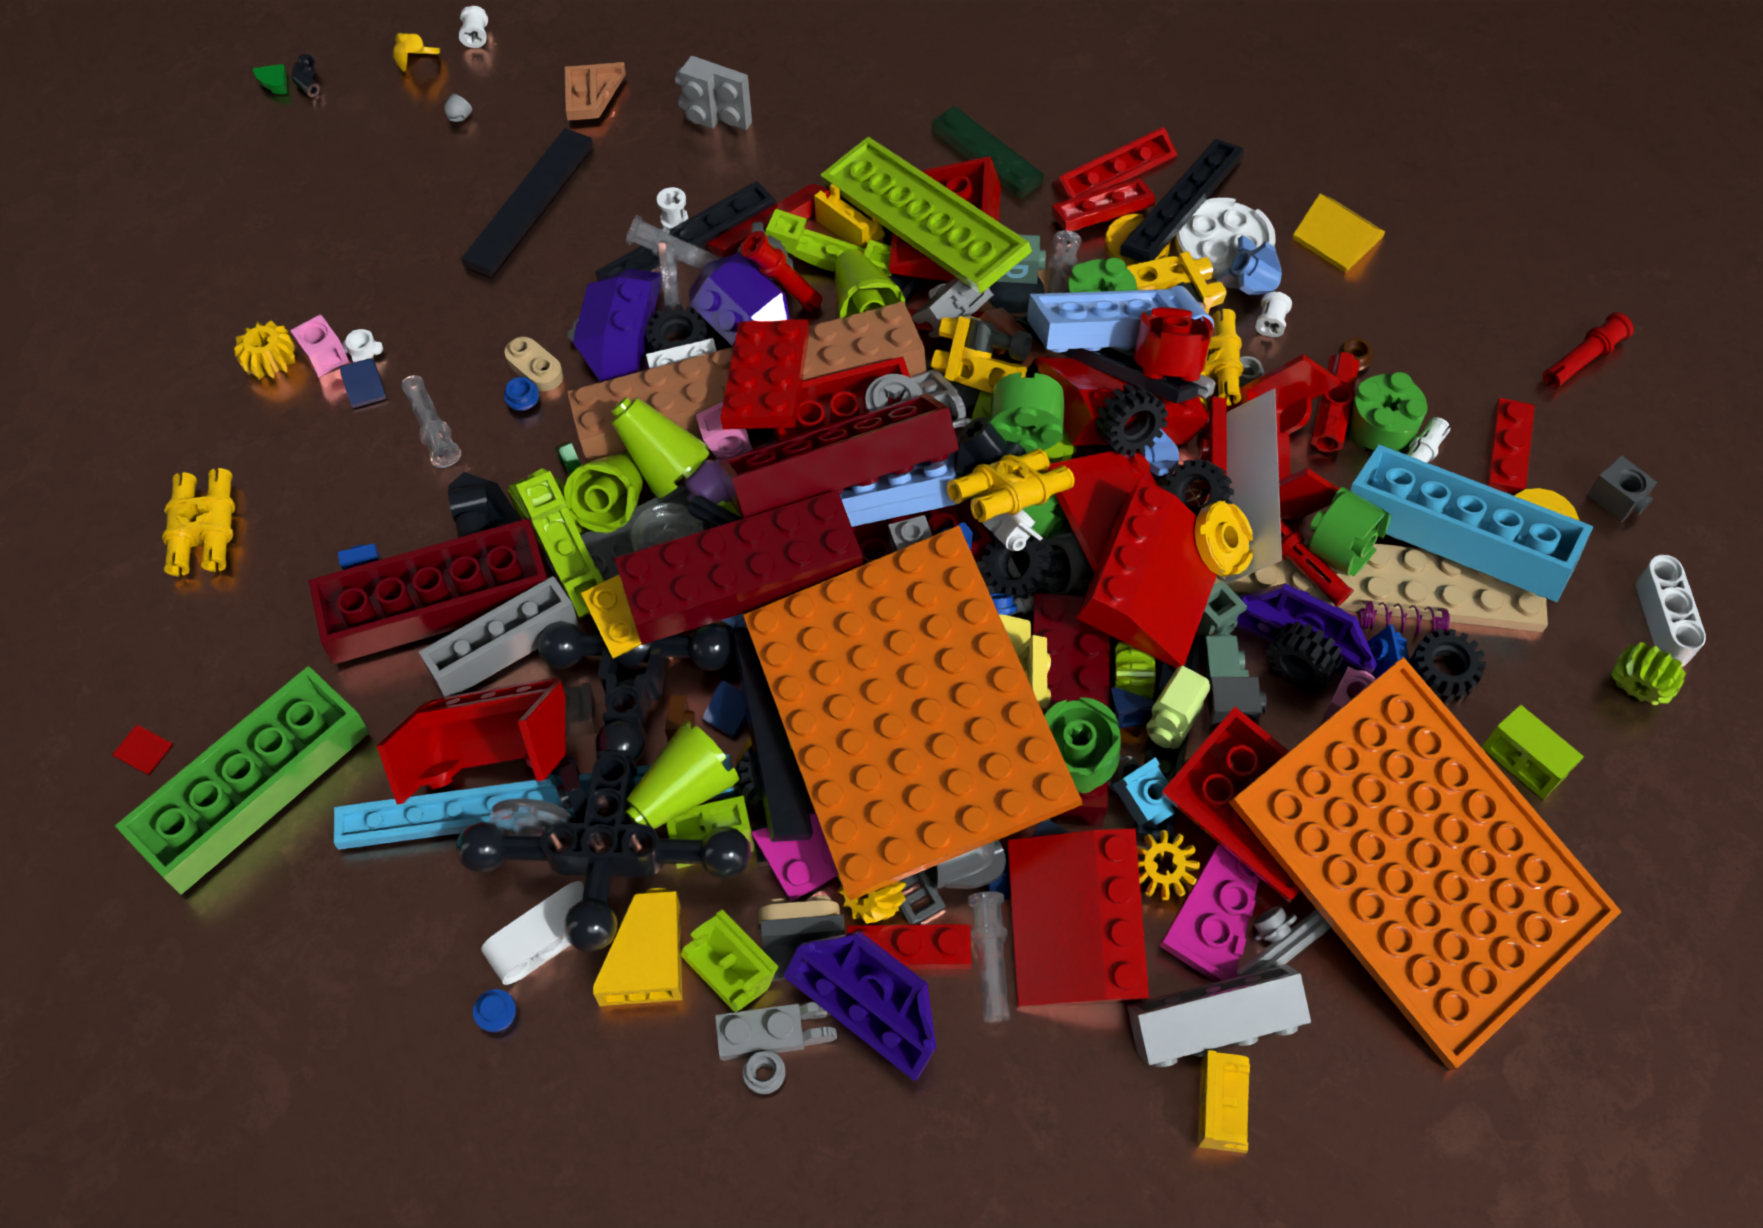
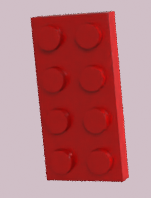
M808 319L752 320L738 323L720 416L722 429L795 427L810 333Z

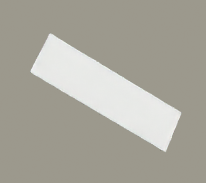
M1275 388L1227 412V476L1232 481L1229 487L1234 489V495H1230L1229 501L1238 506L1249 521L1253 532V541L1249 542V551L1253 550V558L1248 568L1242 573L1226 576V584L1282 561Z

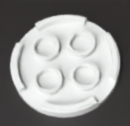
M1233 198L1206 199L1175 235L1178 253L1189 251L1193 259L1208 257L1213 268L1211 278L1216 279V276L1227 268L1231 269L1232 262L1239 253L1238 238L1244 235L1250 239L1256 247L1265 241L1273 247L1275 246L1276 240L1273 225L1259 209L1255 211L1245 205L1235 203L1236 199Z

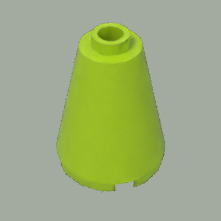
M847 250L837 257L834 270L838 318L903 301L905 303L901 289L861 251Z
M625 397L611 410V413L614 415L611 424L651 491L658 498H662L677 488L675 483L683 477L688 479L710 453L706 443L638 397L631 401L628 397Z
M628 451L584 463L577 467L567 478L564 488L566 506L569 511L572 509L579 518L577 522L581 526L594 532L610 533L627 524L632 518L643 486L644 477Z
M687 720L678 728L627 797L626 801L630 807L625 812L634 824L647 825L656 829L733 787L739 781V776L734 767L727 772L722 765L723 761L727 758L722 750L697 725L691 729L690 721Z

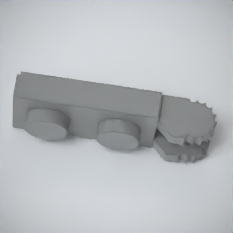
M933 369L911 376V379L919 385L923 394L928 393L947 407L950 406L956 418L960 419L966 416L965 405L962 398L958 395L957 389L939 371Z
M810 1002L801 1006L798 1003L715 1015L720 1061L746 1058L755 1052L767 1050L774 1053L803 1050L804 1046L834 1041L837 1038L835 1027L824 1026L802 1032L801 1020L824 1018L831 1014L816 1002Z

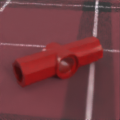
M1340 352L1329 357L1327 371L1340 379V385L1322 394L1316 408L1317 417L1311 444L1315 445L1318 451L1331 453L1341 450L1343 447L1350 409L1355 397V384L1360 361L1356 360L1353 354Z

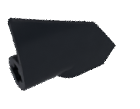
M978 417L968 423L961 432L958 440L959 450L955 451L954 471L957 475L963 477L972 473L977 465L991 464L1001 460L1003 456L1008 454L1021 456L1027 454V452L1019 444L1006 441L987 418Z
M463 472L448 485L449 503L453 521L456 523L458 538L521 521L496 482Z

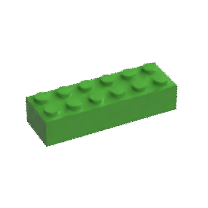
M307 666L117 823L115 827L157 872L182 895L370 732L358 712L314 670Z

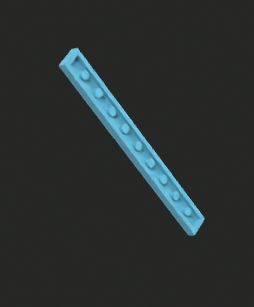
M730 754L725 755L727 758L723 761L722 765L729 772L732 769ZM651 765L637 766V775L633 776L636 785ZM592 773L579 775V780L587 800ZM615 776L611 778L609 781L616 780L620 776ZM547 778L544 781L532 780L412 796L404 804H396L395 799L337 806L334 807V845L340 850L458 834L472 823L482 821L490 822L499 828L576 818L572 807L564 810L556 786ZM734 786L711 799L735 796Z

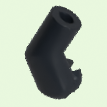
M301 54L298 57V62L293 67L292 80L309 97H316L320 92V85L313 80L316 71L314 67L315 59L311 55Z

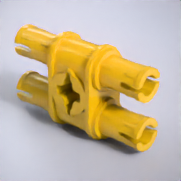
M1222 309L1223 320H1221V312L1219 310L1213 315L1215 336L1211 337L1206 367L1201 375L1213 379L1215 384H1218V397L1227 398V406H1231V395H1233L1234 404L1241 400L1239 377H1241L1244 371L1243 364L1240 361L1242 341L1236 334L1235 312L1231 309ZM1200 398L1205 410H1207L1206 399Z
M1039 448L1021 456L1008 454L1003 456L1001 460L991 464L977 465L969 475L949 480L946 490L950 500L954 501L955 504L981 495L971 501L970 508L974 518L979 519L978 522H985L1000 514L1017 515L1022 509L1029 506L1045 504L1053 494L1071 489L1074 486V475L1069 468L1066 469L1065 465L1047 473H1042L1049 469L1050 463L1046 452Z
M218 468V478H216V470H210L208 472L207 496L196 498L195 487L197 478L190 473L182 472V482H180V474L176 473L173 475L171 500L168 501L164 509L165 514H167L166 530L162 534V540L167 546L166 562L164 565V571L167 574L179 576V570L182 567L181 574L183 576L187 575L190 571V548L203 545L201 561L203 569L216 572V562L218 563L219 571L226 568L227 543L233 538L231 520L232 513L235 510V503L230 497L233 475L229 470Z

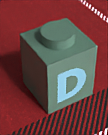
M1019 235L1029 241L1032 252L997 280V282L1037 284L1038 270H1045L1046 250H1040V236Z

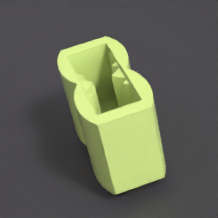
M1179 666L1174 671L1152 707L1153 716L1147 724V733L1155 744L1173 750L1181 746L1203 710V701L1210 690L1207 678L1184 666Z

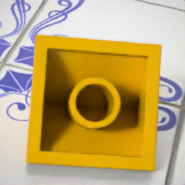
M1319 194L1293 234L1292 239L1346 273L1384 236L1385 231L1333 198Z

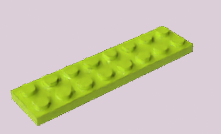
M869 136L820 174L824 185L829 188L831 184L838 187L840 196L871 218L874 216L878 223L979 294H982L1032 252L1029 241Z

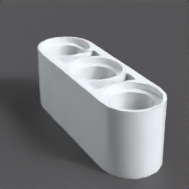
M1658 555L1649 562L1638 577L1636 590L1654 646L1657 645L1659 650L1663 652H1670L1673 659L1682 662V666H1685L1704 645L1706 634L1683 566L1672 556Z
M576 881L568 884L486 940L481 947V952L503 984L509 985L517 982L571 945L564 934V919L568 910L582 900L585 886L583 882Z

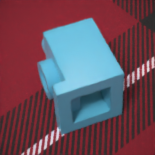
M1156 757L1112 785L1138 825L1150 819L1154 825H1157L1175 813L1171 807L1173 804L1160 794L1169 782L1159 769L1158 765L1160 763ZM1148 787H1150L1157 800L1149 797Z

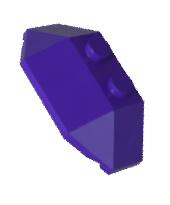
M741 253L708 262L689 289L690 305L733 347L739 322L790 319L785 293L768 277L761 274L759 269Z
M629 268L587 285L573 343L599 382L641 371L647 345L645 328L648 325L650 316H654L663 278L662 273Z
M1286 583L1238 596L1247 605V609L1238 615L1237 626L1272 642L1282 626H1285L1288 622L1292 624L1294 622H1301L1303 627L1306 624H1310L1313 626V631L1322 630L1325 632L1323 636L1325 638L1331 637L1335 641L1333 646H1339L1342 650L1340 654L1343 655V661L1336 672L1337 675L1343 677L1348 666L1370 674L1375 670L1377 663L1357 618L1343 609L1321 601L1309 593L1298 590Z
M861 931L800 944L783 977L902 1072L916 1081L936 1049L927 982Z

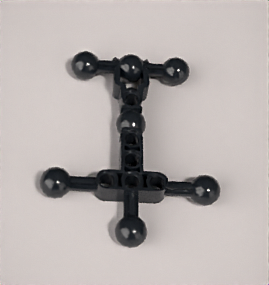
M559 621L550 624L541 632L538 638V653L542 660L550 667L558 669L569 668L579 662L583 656H601L598 676L605 693L607 712L603 713L605 725L600 728L595 738L597 761L592 771L584 823L553 824L547 827L541 836H506L505 832L493 823L486 821L472 823L461 831L456 841L457 857L460 863L467 869L480 874L494 871L505 860L548 861L551 869L557 874L586 875L583 898L568 910L564 919V934L568 942L578 950L588 953L601 951L614 939L617 932V916L613 909L607 905L611 876H652L658 873L665 863L702 864L703 868L712 876L727 879L736 877L747 867L751 857L750 843L736 828L728 826L714 828L704 836L703 840L659 839L658 834L652 827L642 824H630L631 819L625 812L630 807L626 799L636 786L633 777L638 772L636 762L641 759L645 750L643 727L647 720L648 710L651 706V701L658 700L662 696L666 664L664 657L691 658L700 669L708 671L722 669L731 662L734 656L731 633L723 625L707 624L695 629L690 636L672 635L640 645L614 659L601 635L583 634L573 623ZM618 663L622 664L625 668L633 670L647 668L644 674L636 676L635 681L627 679L623 682H618L617 680ZM615 776H620L616 780L609 781L611 778ZM609 811H615L613 814L609 816H603L605 813ZM563 846H569L566 850L562 852H556L559 848ZM603 847H610L603 853H596ZM642 848H650L646 853L636 854Z

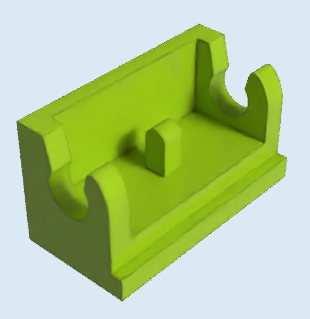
M1522 705L1505 718L1481 746L1482 749L1543 800L1584 758L1583 755Z
M744 796L696 806L667 822L669 839L703 840L704 836L714 828L724 826L736 828L749 841L751 852L755 851ZM676 864L677 868H682V867H686V866L696 865V864Z
M723 909L690 934L694 941H691L682 948L680 956L735 1013L768 990L779 966Z

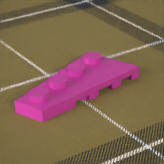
M816 813L810 814L813 830L810 840L771 842L768 827L751 832L790 902L797 901L838 875Z
M1217 842L1197 877L1195 885L1192 886L1159 944L1161 948L1213 982L1238 976L1236 971L1246 943L1245 934L1256 902L1254 897L1257 885L1261 878Z

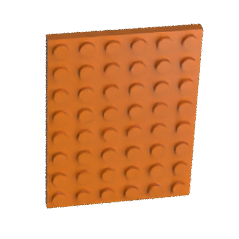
M959 525L743 615L846 896L850 901L1083 805L1082 799Z
M1404 657L1395 662L1228 802L1449 1070L1457 1069L1622 912Z

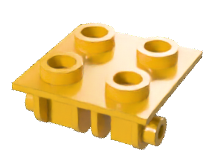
M620 575L581 592L613 659L642 645Z

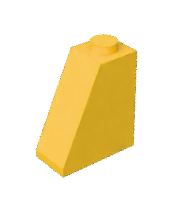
M652 888L647 890L645 894L634 895L593 985V995L599 1006L683 1000L682 957L680 956L682 951L681 905L676 891L670 892L666 888Z

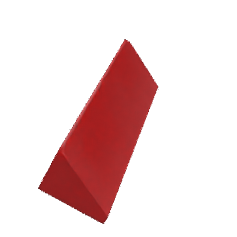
M1162 127L1059 176L1052 183L1063 198L1069 200L1116 186L1178 156L1165 127Z
M812 183L707 242V247L718 259L736 254L739 245L752 233V223L763 222L764 231L766 232L775 209L809 219L815 215L814 195L821 190L828 199L830 190Z

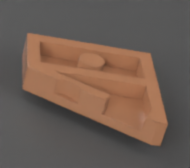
M624 62L565 66V109L568 121L595 119L601 116L626 75Z

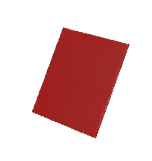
M136 725L112 756L149 775L173 743Z

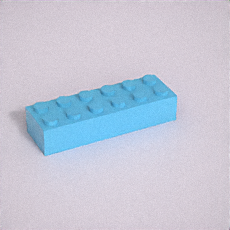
M1378 445L1351 487V491L1391 514V522L1386 532L1387 535L1555 602H1558L1593 529V526L1382 445Z

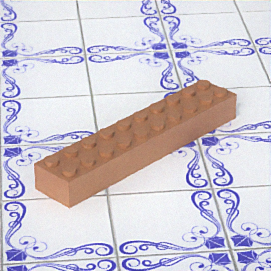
M904 301L809 326L810 333L802 382L902 356L904 357L910 377L926 372L924 345ZM734 347L567 391L586 462L627 451L611 424V420L614 417L611 410L625 397H628L630 401L638 397L697 438H703L695 415L724 401Z

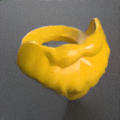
M397 33L395 35L396 45L393 48L392 54L396 65L404 73L406 72L408 53L440 54V48L424 47L423 41L418 34Z

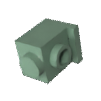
M1223 580L1213 585L1197 629V633L1203 636L1204 640L1206 636H1213L1218 633L1229 634L1237 626L1238 615L1247 609V605Z
M1228 633L1206 636L1200 656L1202 676L1207 678L1209 683L1211 677H1249L1248 670H1245L1244 651L1238 650L1237 636H1232Z

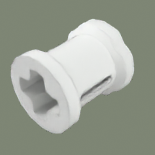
M465 7L460 15L463 26L459 30V40L467 47L479 48L486 43L487 35L484 27L488 23V16L481 7Z
M669 187L659 192L657 195V205L662 210L660 220L665 230L668 231L689 219L688 213L684 209L686 195L681 189Z
M1268 292L1262 297L1261 306L1263 309L1261 315L1257 318L1255 328L1261 335L1279 337L1284 333L1286 327L1284 320L1286 314L1291 310L1292 301L1284 293Z

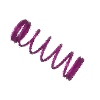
M1364 600L1363 604H1366V609L1361 608L1360 627L1361 629H1368L1371 620L1370 629L1373 630L1377 610H1374L1371 600ZM1380 602L1378 605L1380 606L1381 604H1383L1385 607L1387 627L1390 622L1392 611L1389 613L1387 605L1384 602ZM1396 603L1394 607L1399 606L1401 610V633H1403L1405 629L1406 617L1408 614L1406 613L1404 615L1402 606L1399 603ZM1411 605L1409 608L1414 607L1417 614L1416 634L1418 635L1423 615H1419L1417 607ZM1430 606L1424 608V610L1430 609L1432 614V635L1437 629H1443L1444 635H1446L1450 621L1448 609L1441 607L1437 610L1442 612V617L1440 618L1435 617Z

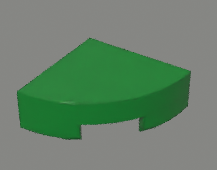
M284 64L253 68L254 75L260 86L271 89L272 93L287 94V71Z
M564 442L555 446L556 454L560 462H564L570 476L581 465L574 447L570 442Z

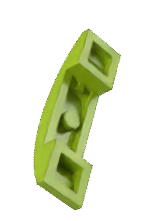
M775 209L766 228L765 234L772 235L780 240L787 252L814 266L835 272L834 264L840 254L847 250H859L887 276H892L889 270L891 246L869 240L867 247L863 248L805 229L806 218L779 209Z
M551 471L517 484L516 488L531 522L578 617L582 618L590 614L581 592L604 582L579 534Z

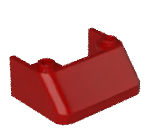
M1304 354L1240 387V402L1234 404L1233 395H1231V406H1227L1228 412L1275 388L1280 519L1298 520L1331 505L1335 494L1339 490L1338 487L1309 468L1291 475L1290 434L1308 423L1312 411V399L1340 385L1339 378Z
M549 678L442 697L419 706L376 746L396 804H404L420 786L429 785L431 789H437L450 784L453 781L452 777L460 769L525 758L527 766L533 768L536 781H544L552 770L560 764L561 759L566 754L565 692L561 679Z

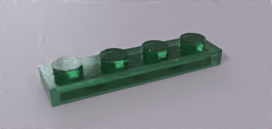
M953 106L932 121V131L969 160L991 156L1000 184L1018 198H1023L1043 183L1044 173L956 106Z

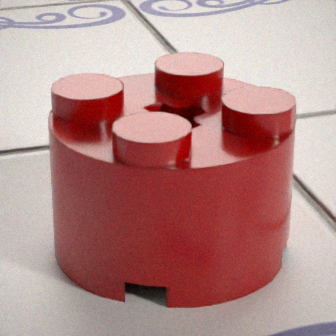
M1154 308L1150 316H1147L1146 312L1142 313L1134 360L1143 367V375L1152 379H1161L1166 375L1179 377L1185 381H1198L1200 374L1206 367L1213 332L1212 322L1202 316L1201 322L1192 319V311L1180 308Z

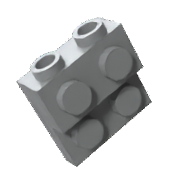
M691 55L685 65L678 69L675 77L676 85L682 89L678 105L680 109L685 111V118L693 123L712 129L718 121L747 130L752 123L748 75Z

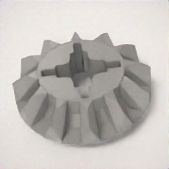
M883 375L874 380L867 389L865 398L866 410L870 412L888 406L887 397L895 400L903 396L901 401L923 393L919 385L905 375Z

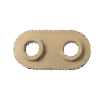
M518 337L506 345L504 353L508 366L520 377H525L532 381L539 391H551L562 383L563 372L560 362L536 341L528 337Z
M824 895L809 897L804 902L791 903L787 899H771L758 910V928L761 930V921L840 915L839 904L831 901L830 897Z

